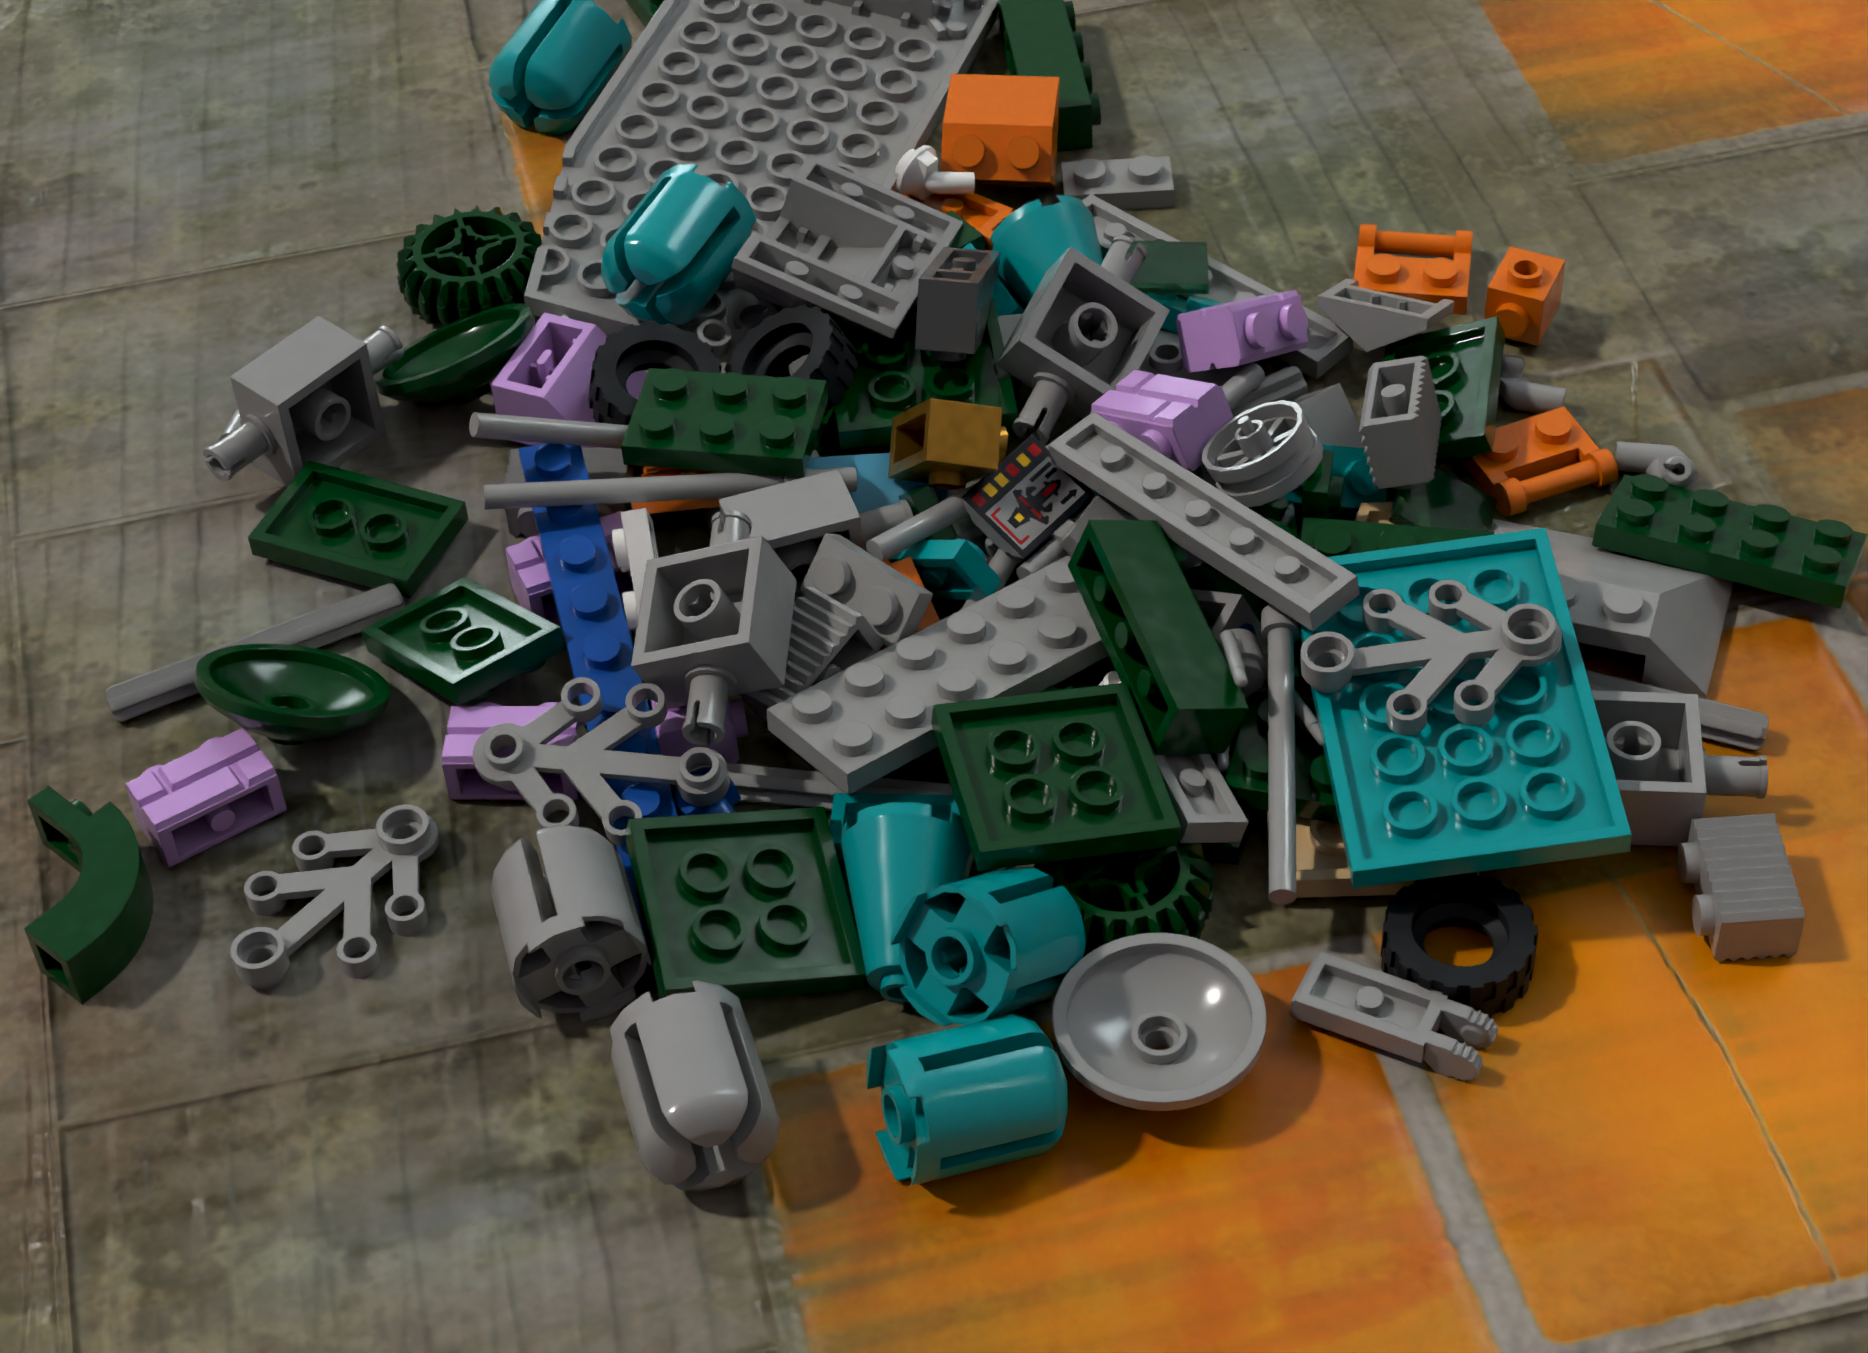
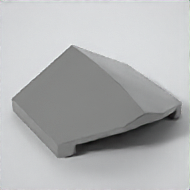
M1347 278L1318 295L1317 308L1366 352L1426 331L1453 313L1454 308L1453 300L1443 299L1438 303H1432L1358 287L1359 282L1357 280Z

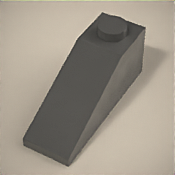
M944 247L919 278L915 349L931 351V358L941 361H962L966 359V354H975L983 340L1000 265L1001 251Z

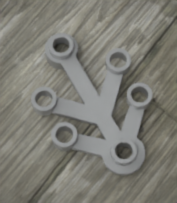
M1440 580L1430 587L1428 592L1429 615L1402 602L1401 597L1395 591L1375 589L1366 594L1362 602V617L1365 627L1372 632L1380 634L1390 633L1397 629L1416 640L1354 649L1352 642L1340 633L1330 631L1319 632L1307 638L1301 646V674L1304 680L1316 691L1334 693L1344 688L1353 676L1425 666L1405 689L1392 693L1386 702V722L1388 727L1400 735H1414L1422 731L1427 724V706L1468 660L1492 657L1474 680L1460 683L1454 691L1453 712L1457 720L1465 725L1480 726L1492 719L1495 711V696L1522 666H1540L1557 656L1562 645V631L1553 614L1540 605L1530 603L1519 604L1504 611L1468 593L1467 588L1456 580ZM1449 599L1456 601V603L1444 604L1440 601ZM1377 609L1390 610L1388 613H1377L1374 611ZM1464 619L1484 631L1462 633L1447 624H1455ZM1469 700H1479L1483 702V704L1478 706H1471L1466 704L1465 702ZM1403 709H1410L1415 711L1416 713L1411 715H1402L1399 714L1398 711Z
M586 677L574 678L568 681L562 688L561 702L525 726L505 723L489 728L478 738L473 748V762L478 774L488 783L498 787H515L536 813L540 829L557 824L579 826V815L574 801L567 795L553 794L538 772L564 774L602 820L605 834L609 841L618 846H627L625 840L626 829L619 830L613 828L612 825L615 820L623 816L633 819L643 818L637 804L629 800H621L603 778L677 785L681 797L686 802L701 807L719 802L726 795L730 786L726 761L719 752L711 748L695 747L685 752L681 757L612 751V749L643 728H654L665 720L668 709L664 693L658 686L651 683H641L634 686L626 696L625 708L569 746L548 745V742L575 722L585 723L592 721L599 716L603 709V699L597 683ZM588 694L593 697L586 705L576 706L572 704V700L578 695ZM652 700L657 702L656 707L650 711L641 712L636 710L637 705L642 701ZM504 748H516L514 753L508 757L499 758L494 756ZM707 765L712 767L703 776H693L689 773L698 766ZM564 810L569 813L568 817L560 823H550L547 821L548 816L554 811Z
M404 804L386 810L377 820L375 829L331 834L313 830L299 835L292 844V851L296 866L300 872L284 874L267 870L257 872L251 875L244 884L245 897L249 909L254 914L260 916H270L278 913L285 907L289 899L315 898L278 930L270 927H254L242 932L234 939L230 947V956L237 977L245 984L256 989H268L277 985L283 979L289 967V956L342 910H344L343 938L339 941L336 948L341 970L346 976L356 979L372 975L381 963L377 942L372 936L373 884L392 868L394 895L386 901L385 913L389 928L394 934L412 936L418 934L426 927L428 914L425 901L420 895V862L430 857L438 846L439 832L435 821L420 807ZM320 850L317 854L307 855L312 851ZM364 856L353 866L331 868L335 863V858ZM273 891L268 895L258 896L262 892ZM405 911H415L407 916H398ZM359 952L367 953L359 958H350L352 955Z

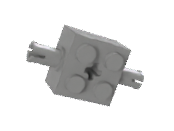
M1126 235L1115 236L1101 265L1074 248L1069 247L1043 276L995 364L1033 388L1019 417L1015 419L1012 425L1013 431L1020 438L1023 437L1027 428L1031 429L1034 426L1030 435L1033 434L1045 445L1063 408L1084 419L1091 414V404L1110 389L1116 390V384L1132 371L1139 370L1170 310L1130 285L1141 263L1144 262L1148 254L1146 248L1139 242L1132 254L1128 253L1126 255L1134 238Z
M317 316L230 376L241 418V426L214 445L204 449L203 456L206 457L204 461L209 470L218 479L226 482L252 462L253 466L288 487L308 460L333 467L340 466L386 432L374 375L404 356V351L401 350L403 344L399 337L389 327L380 326L374 333L361 341L321 316Z
M839 469L718 499L719 509L723 515L722 527L724 528L725 510H734L746 514L752 521L749 538L762 535L796 578L794 603H796L797 597L803 596L800 587L825 533L840 534L865 550L868 540L913 517L912 510L906 499L900 500L895 504L858 513Z
M725 510L724 528L722 527L723 515L721 512H717L712 516L709 547L647 560L631 667L645 683L654 684L663 691L668 709L687 705L682 735L688 742L699 746H710L711 729L713 730L712 741L715 745L720 744L724 740L728 697L784 686L797 580L762 535L749 538L752 529L751 519L746 514L734 510Z
M1591 690L1632 834L1631 845L1678 846L1679 843L1688 842L1691 820L1703 817L1706 795L1756 797L1757 799H1764L1766 797L1768 786L1766 755H1758L1757 757L1706 755V750L1702 746L1698 694Z

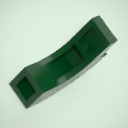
M46 786L27 800L40 838L46 847L79 871L80 875L73 888L61 901L26 926L24 930L40 971L83 1005L112 982L128 966L140 949L149 930L153 914L154 898L152 885L134 830L127 818L113 803L109 801L92 813L80 800L74 799L69 802L50 786Z

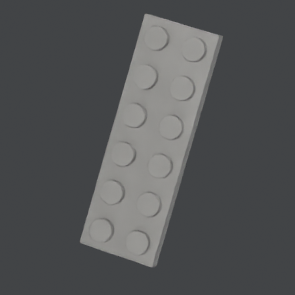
M1067 555L766 709L767 726L771 733L849 795L938 747L931 725L933 705L1039 693L1109 655L1068 568L1071 557Z

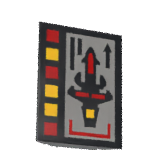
M1031 434L998 464V470L984 476L961 498L966 512L970 514L972 522L1005 554L1008 552L1012 556L1025 559L1085 504L1094 493L1084 483L1054 465L1051 461L1049 449Z

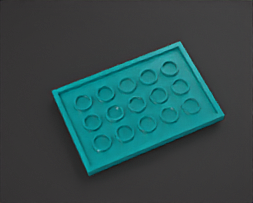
M1546 528L1328 557L1357 575L1360 595L1314 631L1299 623L1302 644L1310 636L1326 631L1344 635L1352 642L1354 649L1416 640L1397 629L1385 634L1375 633L1367 629L1362 617L1363 599L1366 594L1375 589H1390L1401 597L1402 602L1429 615V589L1434 583L1445 579L1461 582L1467 588L1468 593L1504 611L1519 604L1530 603L1540 605L1553 614L1562 631V645L1557 656L1540 666H1522L1495 696V711L1492 719L1480 726L1465 725L1457 720L1453 712L1454 691L1460 683L1474 680L1492 657L1468 660L1427 706V724L1422 731L1414 735H1400L1388 727L1386 722V702L1392 693L1405 689L1425 666L1353 676L1344 688L1334 693H1322L1311 687L1353 888L1630 852L1632 834ZM1449 599L1440 601L1444 604L1456 603V601ZM1377 609L1374 612L1388 613L1390 612V610ZM1464 619L1455 624H1447L1462 633L1484 631ZM1469 700L1465 702L1466 704L1471 706H1478L1483 704V702L1479 700ZM1403 709L1398 711V713L1402 715H1411L1416 713L1415 711L1410 709Z

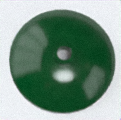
M522 303L490 308L464 319H459L425 335L403 348L404 356L401 359L392 362L374 375L377 392L393 400L418 403H436L458 397L460 403H467L484 396L491 390L489 382L498 376L534 327L535 317L531 308Z
M245 644L215 650L198 661L194 681L198 692L216 711L239 726L246 728V730L266 736L270 741L281 745H299L304 741L330 739L362 728L384 713L388 706L390 694L389 685L386 680L375 670L356 660L324 650L285 644Z

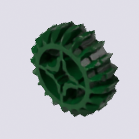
M477 205L470 212L461 213L455 208L453 215L447 217L434 215L431 225H416L415 235L403 238L404 248L397 252L398 261L396 264L400 293L404 295L405 302L410 306L412 314L423 315L426 324H435L441 321L443 326L490 308L515 303L525 304L524 294L536 250L542 243L541 235L534 230L532 222L521 221L518 213L503 215L499 207H495L489 212H483Z
M1178 842V846L1038 863L1032 867L1053 877L1052 888L1065 887L1079 905L1087 939L1083 957L1106 943L1136 934L1172 933L1200 939L1201 932L1205 928V920L1209 919V912L1213 908V871L1210 870V863L1206 861V854L1203 851L1202 843Z

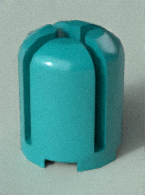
M538 0L489 67V86L492 89V96L499 109L515 124L527 130L533 124H535L538 133L560 135L575 130L632 48V36L625 20L621 18L616 24L606 11L593 2L594 0Z
M696 164L675 165L663 172L609 239L602 253L601 277L607 290L611 293H618L615 301L628 315L642 322H655L661 325H666L667 323L683 325L697 318L732 272L731 266L734 257L750 237L751 227L756 222V217L748 200L731 181H728L722 187L709 177L694 173V170L698 167Z
M1007 867L945 884L926 893L916 895L898 915L891 937V945L899 943L900 966L908 984L900 987L901 992L919 1014L940 1026L951 1024L967 1025L989 1020L1056 996L1064 977L1083 958L1087 939L1080 907L1065 887L1052 888L1053 877L1032 867Z
M1011 1014L893 1041L886 1045L871 1048L868 1056L867 1089L881 1086L882 1113L887 1128L875 1132L885 1162L897 1181L912 1178L911 1185L921 1184L1037 1156L1051 1150L1058 1144L1061 1138L1068 1112L1067 1080L1059 1056L1053 1050L1050 1039L1035 1021Z

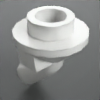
M923 145L918 149H910L901 157L896 166L895 175L898 177L896 186L897 190L903 195L912 194L923 201L932 193L974 194V172H939L936 151L930 145Z

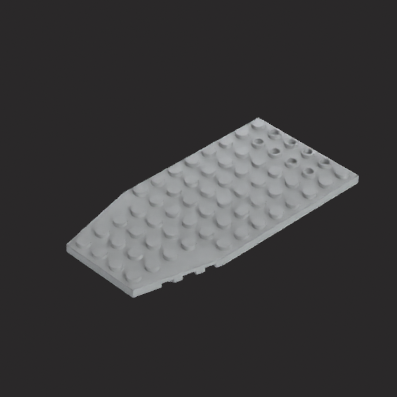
M664 0L565 145L561 174L557 175L553 188L554 199L550 212H547L543 225V240L541 246L536 250L525 290V304L531 308L533 315L541 317L544 312L557 316L566 314L570 319L596 324L607 335L613 332L618 333L623 330V327L634 324V326L643 325L644 322L628 315L615 301L618 293H611L607 290L601 277L602 253L609 239L663 172L675 165L696 164L698 167L694 170V173L709 177L722 187L728 181H731L746 197L756 217V222L751 227V234L755 231L766 236L779 218L791 180L809 155L898 193L899 191L896 186L898 177L895 175V170L899 160L910 149H918L926 145L945 111L951 74L967 73L998 18L997 0ZM731 272L697 318L683 325H678L677 328L684 331L690 330L697 334L698 326L703 321L709 319L723 321L731 330L755 328L763 322V319L769 315L773 316L781 312V309L784 308L764 303L757 299L754 294L736 287L733 273ZM706 337L710 341H721L716 337ZM727 352L725 356L719 358L720 363L730 361L733 353Z

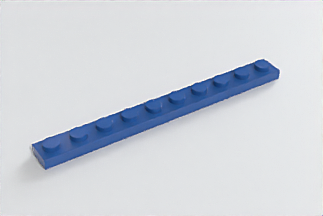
M543 443L518 448L525 483L590 480L581 446ZM596 504L531 507L567 648L573 679L578 677L592 679L599 686L603 699V709L599 716L592 721L585 722L588 733L626 707L625 699L628 692L634 686L643 683L642 678L631 667L634 647ZM588 694L578 695L580 706L589 703L593 697ZM648 701L640 702L636 710L641 712L650 711ZM643 728L612 749V751L662 755L655 728ZM603 778L621 800H629L637 804L643 818L678 816L669 784ZM628 816L620 817L615 820L612 827L619 830L626 829L628 819L633 818ZM615 845L616 852L620 854L625 867L649 951L627 846Z

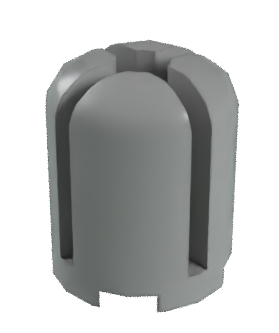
M557 824L537 830V839L547 874L542 872L538 853L527 839L520 838L504 851L494 870L491 885V895L514 989L520 1004L537 1018L542 1019L540 1009L557 1014L579 1013L581 1023L611 1015L635 999L634 985L644 974L647 962L650 966L652 964L620 854L614 850L613 844L591 828Z
M692 981L695 992L672 994L653 1002L649 991L626 1006L610 1027V1035L613 1042L611 1060L638 1155L646 1171L665 1185L674 1184L679 1190L704 1192L735 1184L755 1171L756 1164L765 1161L776 1145L780 1117L749 1023L738 996L722 985Z

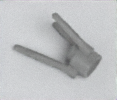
M1241 628L1224 630L1215 639L1221 646L1235 685L1242 689L1245 696L1252 695L1262 687L1264 680H1268V654H1263L1257 637L1249 630ZM1295 690V715L1317 743L1323 746L1318 719ZM1228 746L1225 753L1216 754V766L1220 772L1228 770L1230 746Z

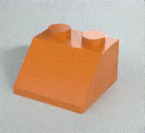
M951 74L943 118L941 172H974L975 185L1055 188L1060 77Z

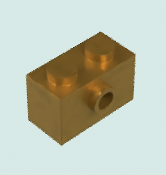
M930 398L893 417L888 478L929 483L930 487L936 489L963 490L966 489V483L998 470V463L1003 461L1008 444L1007 429L1001 426L1002 408Z

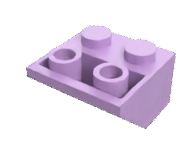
M544 312L491 384L496 414L595 422L593 419V409H589L588 402L592 362L595 359V352L599 345L603 346L608 336L596 324ZM644 370L632 373L626 382L628 393L636 399L639 398L647 376ZM515 441L531 446L543 444L539 442ZM581 446V448H602V447Z

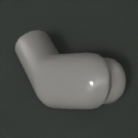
M1503 353L1499 396L1509 407L1514 410L1541 414L1564 406L1566 388L1530 383L1522 376V371L1525 367L1524 359L1518 355Z
M1616 442L1615 460L1618 471L1654 475L1664 479L1668 485L1691 490L1696 484L1698 476L1695 465L1676 446Z

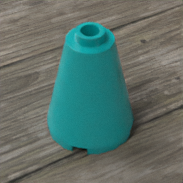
M1056 195L1060 203L1044 207L1041 201L1037 199L1009 214L994 229L990 237L994 246L992 251H1001L997 276L1026 307L1046 271L1069 247L1074 248L1097 264H1102L1103 256L1094 218L1081 199L1069 195Z
M890 802L866 807L857 812V823L850 827L846 821L842 827L841 847L867 982L872 988L879 991L883 998L893 1002H909L900 987L908 984L900 966L899 943L891 945V937L898 915L914 896L926 893L945 884L967 879L974 860L961 816L951 811V822L931 817L932 805L918 802Z

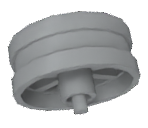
M1280 400L1263 403L1248 409L1226 422L1211 436L1204 447L1202 463L1210 476L1216 481L1217 489L1246 507H1255L1283 497L1309 478L1323 458V445L1316 433L1309 427L1310 422L1302 408L1296 402Z

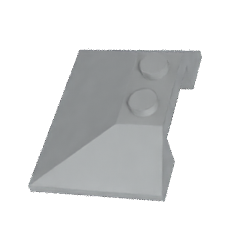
M809 155L791 180L781 214L766 236L753 231L734 257L731 269L736 287L754 294L757 299L764 303L778 305L783 308H795L802 304H808L811 308L817 306L822 308L825 313H828L835 323L893 339L918 299L920 276L944 247L951 246L963 225V221Z
M1491 519L1487 532L1502 534L1539 529V527ZM1546 529L1577 641L1579 643L1644 655L1646 659L1642 683L1684 694H1698V697L1706 699L1734 582L1592 546L1593 538Z

